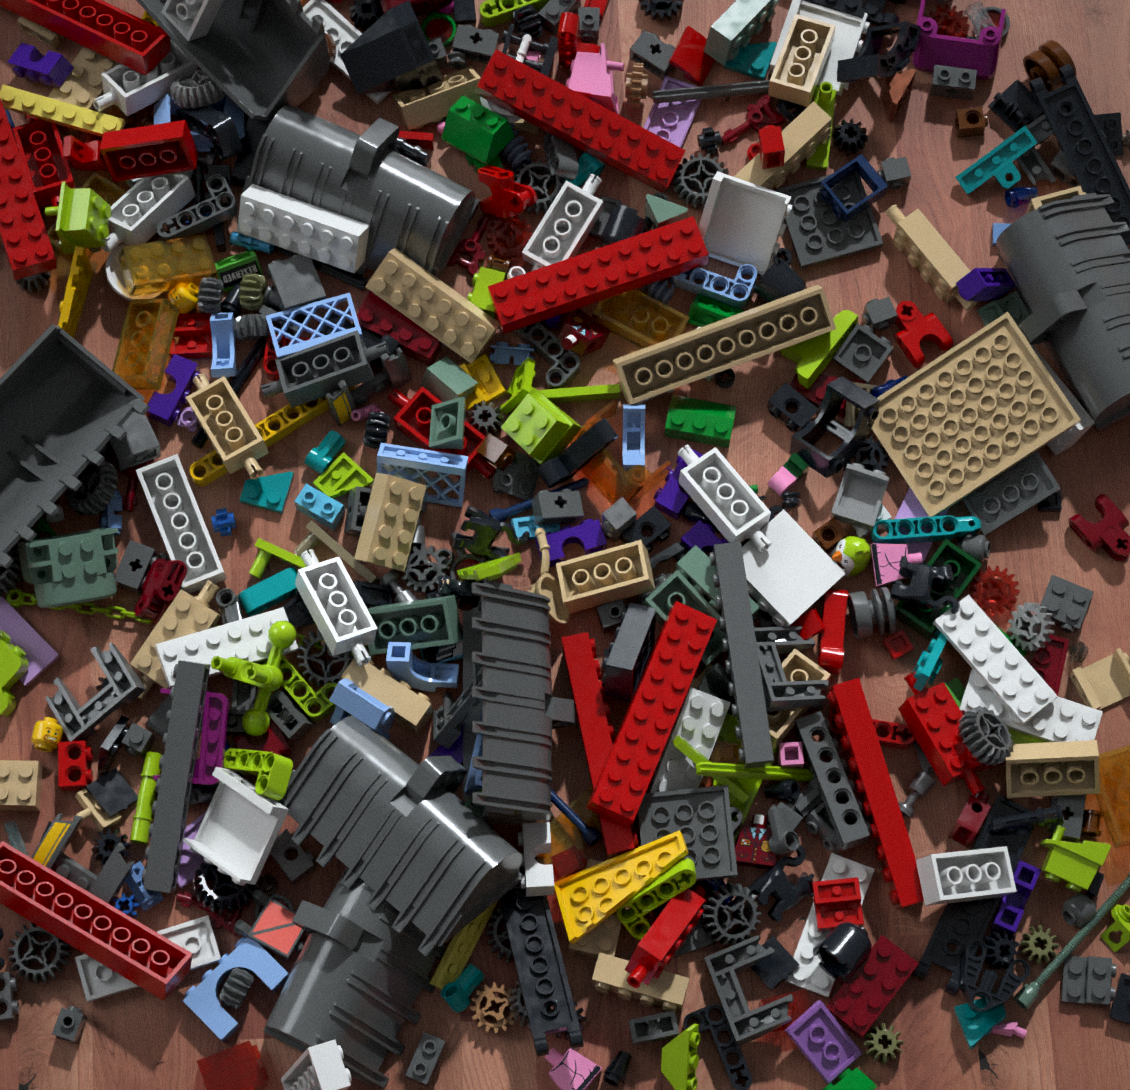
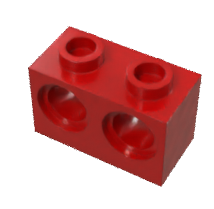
M774 125L764 126L762 129H759L758 136L762 168L769 169L784 166L785 148L781 127H775Z
M86 741L58 742V787L61 791L82 790L89 783L93 782V771L89 769V761L93 760V751ZM76 750L81 751L78 759H71L72 752ZM76 772H80V780L76 782L71 781V776Z

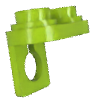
M1118 904L1111 909L1115 922L1100 935L1114 952H1117L1130 941V906L1126 904ZM1120 930L1123 933L1121 935V942L1115 943L1110 939V932H1118Z

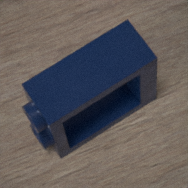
M861 154L820 182L819 194L825 202H829L834 214L838 218L841 217L844 222H847L886 195L888 185ZM854 172H857L873 193L847 210L831 188Z

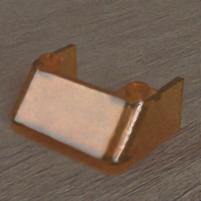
M612 400L588 419L568 447L595 423L604 418L609 420L616 415V401ZM604 449L580 471L611 506L622 497L632 506L666 478L671 469V463L669 461L665 462L652 474L641 465L633 466L626 472L614 457Z

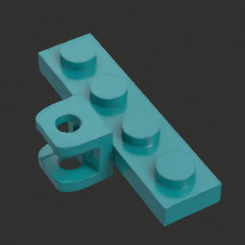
M1024 126L955 178L967 195L992 176L995 177L1003 188L1008 189L1021 179L1019 171L1012 162L1038 142L1027 127ZM1006 174L1012 175L1010 182L1005 179Z
M938 628L933 636L937 640L932 638L927 648L930 653L923 651L913 670L915 672L913 677L917 679L913 688L922 691L926 682L932 685L944 661L939 656L947 639Z

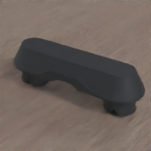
M677 542L649 559L651 570L658 563L666 562L671 558H675L678 562L687 554V547Z

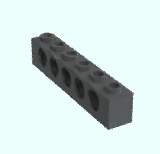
M820 711L796 719L795 731L799 741H802L804 754L842 851L868 842L872 830L868 820L864 821L861 814L864 812L861 801L859 799L856 800L853 794L855 792L852 779H848L846 776V763L843 758L840 759L838 756L839 746L836 739L831 738L829 733L831 726L828 718H823ZM819 735L823 738V741L815 742L812 737ZM828 756L832 761L824 763L820 760V757ZM835 776L840 781L838 783H831L828 778ZM844 797L848 802L846 804H839L836 798ZM851 817L856 821V823L854 825H848L845 823L844 819Z

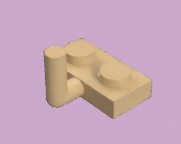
M86 788L76 793L75 798L84 808L83 811L76 814L82 817L76 832L83 821L91 817L101 832L121 820L122 817L119 813L109 818Z

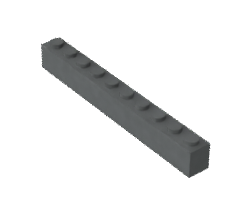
M741 542L716 544L713 547V551L709 553L710 565L715 567L716 573L712 574L714 588L718 587L719 595H716L717 609H721L722 617H719L720 631L724 630L725 638L722 639L723 652L728 654V660H725L726 673L731 674L732 682L728 683L729 694L734 696L735 704H732L733 718H737L738 726H735L736 740L741 742V748L738 749L739 761L744 762V769L772 766L774 757Z
M179 660L178 664L174 667L173 677L176 680L175 687H172L170 691L171 710H168L166 716V723H169L168 732H165L163 737L164 755L161 756L159 768L162 771L161 777L156 782L158 797L152 807V814H155L154 823H151L149 828L150 846L147 847L145 852V859L148 862L147 868L142 873L143 889L166 893L176 891L211 664Z

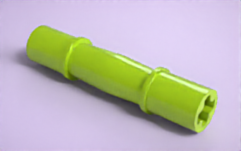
M146 752L143 770L140 775L142 781L137 798L136 815L133 816L134 820L130 836V842L148 844L149 828L153 822L152 807L154 801H156L157 780H153V775L161 774L159 762L163 755L157 752Z

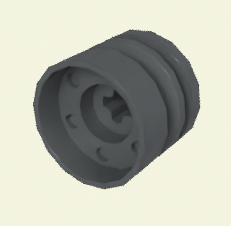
M887 587L880 588L879 594L876 589H871L870 600L867 599L864 591L848 593L849 617L856 639L872 637L873 626H875L879 635H884V628L888 634L895 633V606Z

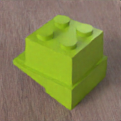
M62 182L59 206L45 208L46 216L57 215L55 231L60 239L59 246L64 254H74L75 246L84 247V249L106 246V240L109 236L108 224L111 217V206L91 188L70 189L66 182Z
M533 388L530 394L528 393L501 426L540 465L560 455L582 429L577 422L536 388Z
M1057 825L1052 839L1042 840L1039 844L1049 849L1041 872L1045 873L1044 878L1054 883L1062 881L1066 883L1065 887L1074 892L1078 893L1081 890H1088L1099 866H1103L1111 845L1085 840L1083 843L1061 841L1066 828Z

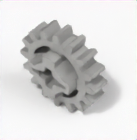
M1025 602L1024 605H1018V612H1011L1014 619L1008 620L1012 624L1008 631L1013 632L1010 639L1017 640L1015 646L1022 647V650L1038 651V648H1045L1044 642L1051 641L1048 635L1054 634L1050 626H1053L1055 622L1049 620L1052 613H1045L1047 607L1040 606V603Z

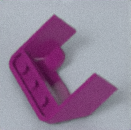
M921 0L917 25L920 26V35L917 48L912 56L913 66L917 70L933 72L934 65L977 70L976 79L988 80L993 78L997 70L1006 9L1002 8L999 27H985L980 32L979 40L937 34V23L934 19L925 17L926 0Z
M161 688L160 693L170 694L171 688ZM206 692L200 759L196 758L193 783L212 785L218 783L220 780L212 774L216 767L224 768L229 701L221 693ZM161 774L153 775V780L160 778Z

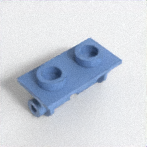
M496 342V345L490 346L492 350H495V353H490V361H493L494 364L509 365L510 357H514L513 365H520L528 357L534 360V356H530V353H535V350L530 348L529 344H517V347H509V343Z
M115 491V497H112L110 500L111 505L107 504L105 511L102 510L99 528H118V533L113 534L118 536L120 531L123 530L122 515H114V512H122V495H120L119 491Z
M141 861L133 865L125 881L145 912L164 900L159 891L143 889L142 873L145 868Z

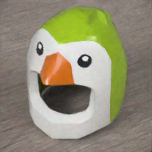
M848 536L839 541L831 552L830 558L835 563L842 564L844 567L842 570L846 573L844 576H856L864 571L870 562L871 547L865 539Z

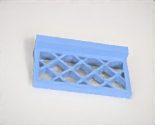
M350 293L266 316L277 359L358 330L363 339ZM348 301L349 306L345 312L336 309L338 303ZM323 307L328 310L324 318L314 314L318 308ZM332 312L342 316L337 325L328 321ZM303 313L307 315L303 324L293 320L297 314ZM311 318L321 322L316 330L307 327ZM282 319L286 323L280 330L273 326L272 321ZM345 319L354 322L355 327L346 330L341 325ZM290 324L299 328L295 336L285 332ZM324 325L334 328L329 335H323L319 332ZM303 330L313 334L310 340L303 341L298 339ZM282 336L292 340L288 346L279 348L278 342Z
M386 443L380 444L377 454V473L395 475L400 472L406 480L416 482L414 479L421 475L427 481L424 484L427 485L426 489L432 486L437 492L435 495H428L425 492L424 502L456 507L463 506L468 456ZM383 464L393 465L395 469L388 472L383 467ZM404 468H414L417 472L410 476ZM434 471L437 472L439 476L435 477L434 479H431L426 472ZM448 475H460L461 477L454 483ZM441 479L449 485L443 490L436 484ZM453 489L459 495V499L450 498L446 493Z

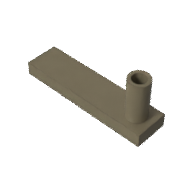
M311 520L305 526L310 532L293 551L299 557L306 550L309 553V549H313L321 540L368 582L373 584L379 582L380 579L358 560L354 559L348 551Z

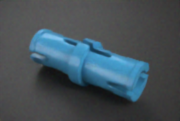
M236 231L231 233L229 239L230 245L245 247L248 251L258 250L271 254L275 246Z

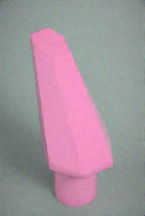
M1014 1021L995 1025L990 1033L1012 1037L1014 1034L1024 1039L1027 1030L1017 1026L1018 1022Z

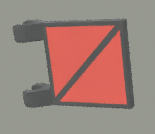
M256 889L252 894L253 898H251V901L257 905L264 906L253 927L239 919L235 923L233 931L254 940L288 959L304 931L291 922L296 912Z

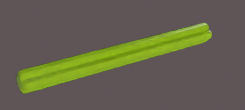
M699 762L695 766L696 774L699 776L768 780L792 779L793 781L810 782L814 778L810 768L765 766L744 769V764Z

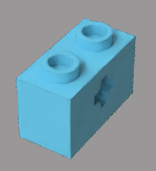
M305 484L294 501L298 511L333 531L345 514L343 504L308 484Z

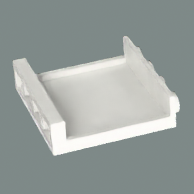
M792 0L770 63L769 74L773 73L795 14L836 25L834 41L816 88H820L823 82H830L833 90H836V94L841 96L843 89H848L849 83L837 82L838 60L854 58L856 52L860 53L863 45V40H860L862 34L866 35L870 24L866 22L868 14L865 13L863 18H859L807 1Z
M717 171L712 180L698 227L709 257L738 267L750 264L762 276L774 264L771 262L773 255L777 256L780 244L777 241L779 236L783 237L786 229V224H783L785 217L789 218L793 205L789 204L791 196Z
M783 509L761 529V532L771 541V546L767 550L764 547L765 551L760 552L750 539L742 547L749 595L757 601L761 610L767 611L772 616L773 622L778 627H789L833 585L839 582L846 573Z
M216 767L212 775L220 780L217 790L195 839L184 838L183 842L190 846V851L204 856V861L218 866L217 870L233 877V882L242 886L245 883L255 885L289 809L276 800L257 794L255 786L233 770Z

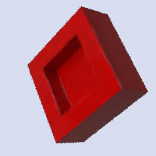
M903 629L883 639V644L893 661L914 650Z

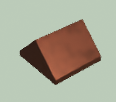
M909 69L883 78L880 97L888 121H894L912 90L917 70Z

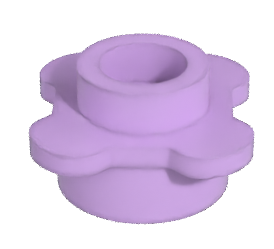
M190 407L184 408L180 418L177 420L178 426H184L190 432L197 430L199 423Z

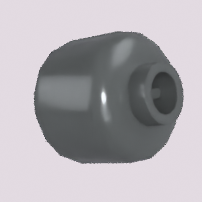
M965 534L962 541L957 543V547L980 563H983L990 556L991 544L984 535Z
M1082 893L1077 894L1064 902L1062 910L1063 919L1071 926L1083 927L1096 916L1097 904L1092 897Z

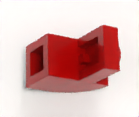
M72 135L64 137L63 157L69 160L70 167L83 171H98L108 168L100 151L101 141L83 143Z

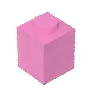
M802 741L779 743L777 748L779 767L803 768Z

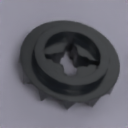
M779 99L776 104L778 108L777 113L783 115L782 120L787 119L789 123L807 108V106Z

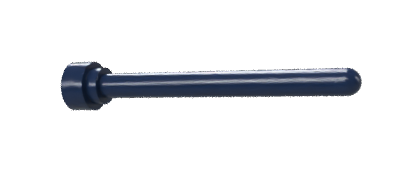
M579 479L551 490V492H558L562 489L578 490L587 486L589 479ZM533 498L504 510L502 508L489 510V516L496 518L500 522L506 521V518L532 508L531 500Z
M551 789V802L582 833L583 841L589 847L594 846L603 834L597 828L588 827Z

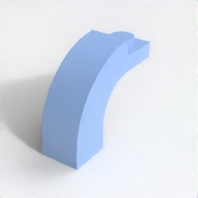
M233 312L212 313L210 318L213 349L211 376L218 379L225 376L227 379L231 376H236L237 368L236 338L233 330L234 316Z
M623 404L622 484H644L645 404Z
M388 642L387 668L399 682L402 680L414 689L436 692V687L458 688L459 664L429 663L417 658L413 654L411 643Z

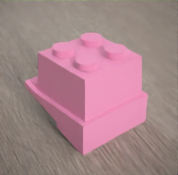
M601 43L599 53L577 52L576 58L571 62L572 74L571 78L567 79L566 87L619 115L618 96L614 95L612 70L623 72L625 64L610 61L604 43Z

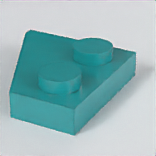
M777 42L749 44L745 48L741 47L736 58L733 61L729 60L724 65V68L764 81Z
M290 471L245 480L239 500L240 503L283 514L294 478V472Z
M981 998L974 1001L978 1008L986 1007L984 999ZM967 1003L954 1007V1012L970 1050L974 1049L976 1043L984 1036H987L995 1025H999L1006 1018V1011L1003 1005L983 1014L973 1012Z

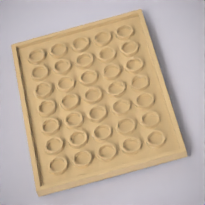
M1007 312L877 397L880 400L879 415L872 426V430L929 517L942 513L1080 423L1081 419Z

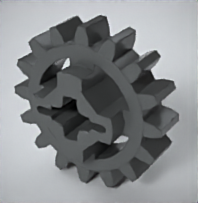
M422 544L421 550L413 547L414 553H409L405 572H403L406 575L402 577V580L409 581L407 586L409 588L414 587V591L418 593L422 589L427 594L429 588L437 591L436 585L439 584L438 576H447L444 574V571L449 570V566L444 565V563L448 559L444 556L441 557L443 552L439 549L436 551V548L432 545L427 548L426 545ZM430 555L436 559L437 563L431 562ZM413 575H418L420 583L413 578Z

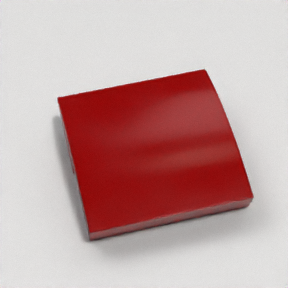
M687 26L668 63L684 72L683 77L700 87L703 85L715 59L704 52L707 39L690 26Z
M205 312L169 314L171 359L174 354L186 359L213 357L210 326L211 314H206Z
M858 877L812 882L818 931L833 930L843 922H850L864 927Z

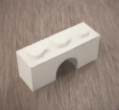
M550 822L522 824V832H518V846H523V853H520L522 855L520 867H524L525 873L521 877V888H526V897L554 895L553 864L543 865L535 860V857L541 853H551Z

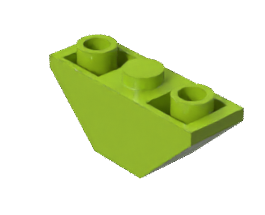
M693 1024L662 1048L661 1071L675 1090H696L697 1088L696 1068L699 1064V1056L697 1055V1046L700 1043L699 1024Z

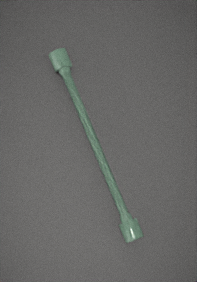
M1130 872L1124 882L1118 886L1107 901L1097 910L1096 916L1077 932L1075 937L1067 943L1060 951V954L1052 960L1039 977L1029 985L1025 984L1017 992L1013 999L1021 1008L1025 1010L1030 1008L1039 997L1038 992L1043 986L1042 984L1052 976L1056 969L1069 957V954L1084 940V937L1100 922L1099 920L1116 904V901L1130 888Z

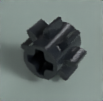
M712 127L703 128L701 134L697 135L700 151L705 150L706 154L717 153L716 149L722 147L720 132H715Z

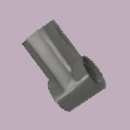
M229 588L220 590L216 595V602L220 607L223 625L243 619L241 612L242 604L234 591Z
M787 807L768 810L773 835L769 840V847L772 853L779 856L797 850L800 841L798 835L791 830Z

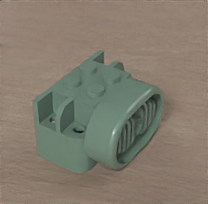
M103 527L33 539L31 542H17L22 576L27 583L34 585L38 607H60L115 596L117 587L114 571L118 564L116 553H119V550L115 548L113 534L118 533V528Z

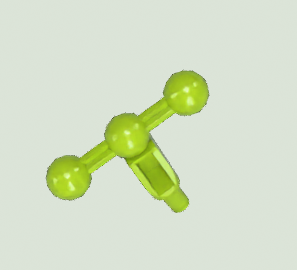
M276 621L268 630V639L272 647L267 664L260 665L236 657L226 659L214 656L211 660V667L213 669L222 671L229 678L253 684L259 688L254 707L247 710L242 717L243 730L251 736L264 734L270 726V718L265 711L271 692H275L283 683V674L279 669L284 648L290 647L296 639V630L287 621Z

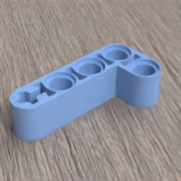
M750 264L742 265L738 269L735 279L732 280L698 267L680 273L679 276L669 277V282L680 289L694 294L699 293L741 309L748 304L753 291L752 287L756 283L757 270ZM747 274L750 275L752 278L750 280H745L742 278V276ZM702 279L704 283L696 284L694 280ZM721 286L724 290L716 291L714 287ZM736 293H741L745 297L738 299L734 295Z

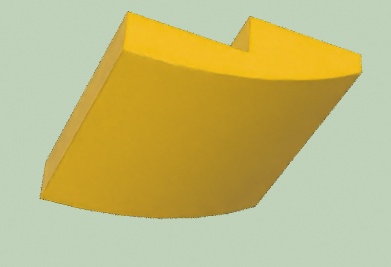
M484 354L472 364L466 365L464 363L459 366L479 383L465 400L466 412L474 409L473 405L475 403L482 406L483 400L488 403L507 392L488 355Z

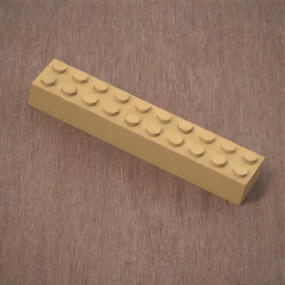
M815 285L612 361L626 401L631 405L835 330L836 326L823 288Z

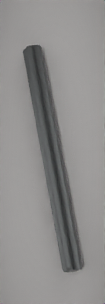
M770 80L653 91L652 100L656 104L768 93Z

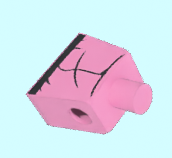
M870 544L876 587L894 583L896 580L907 579V577L899 574V564L902 556L907 557L909 563L923 564L921 552L908 554L906 544Z
M553 1047L550 1049L549 1055L544 1057L554 1066L548 1075L560 1090H586L602 1071L599 1065L571 1048L562 1055Z

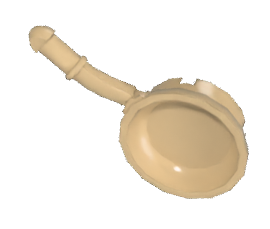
M537 528L535 536H537L539 551L542 552L541 576L535 584L529 587L531 590L528 592L541 594L551 599V602L548 603L551 611H549V626L564 624L569 621L571 613L563 603L559 582L549 574L550 546L546 539V532L543 528Z

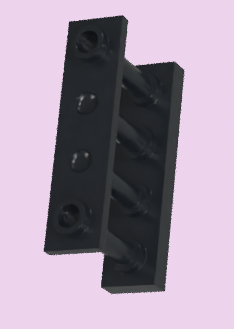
M510 24L509 30H504L501 42L505 43L502 53L516 59L517 56L506 52L509 43L520 46L522 37L512 35L514 24ZM551 36L549 44L532 41L528 49L541 52V55L545 56L544 61L537 63L524 59L523 64L548 77L558 45V38Z

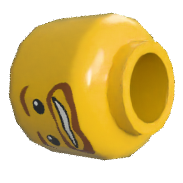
M187 282L178 283L168 293L169 307L178 314L189 313L198 303L199 289L197 286Z
M45 717L44 720L35 723L31 736V742L35 745V749L52 752L53 749L58 748V742H61L63 728L57 724L58 720Z

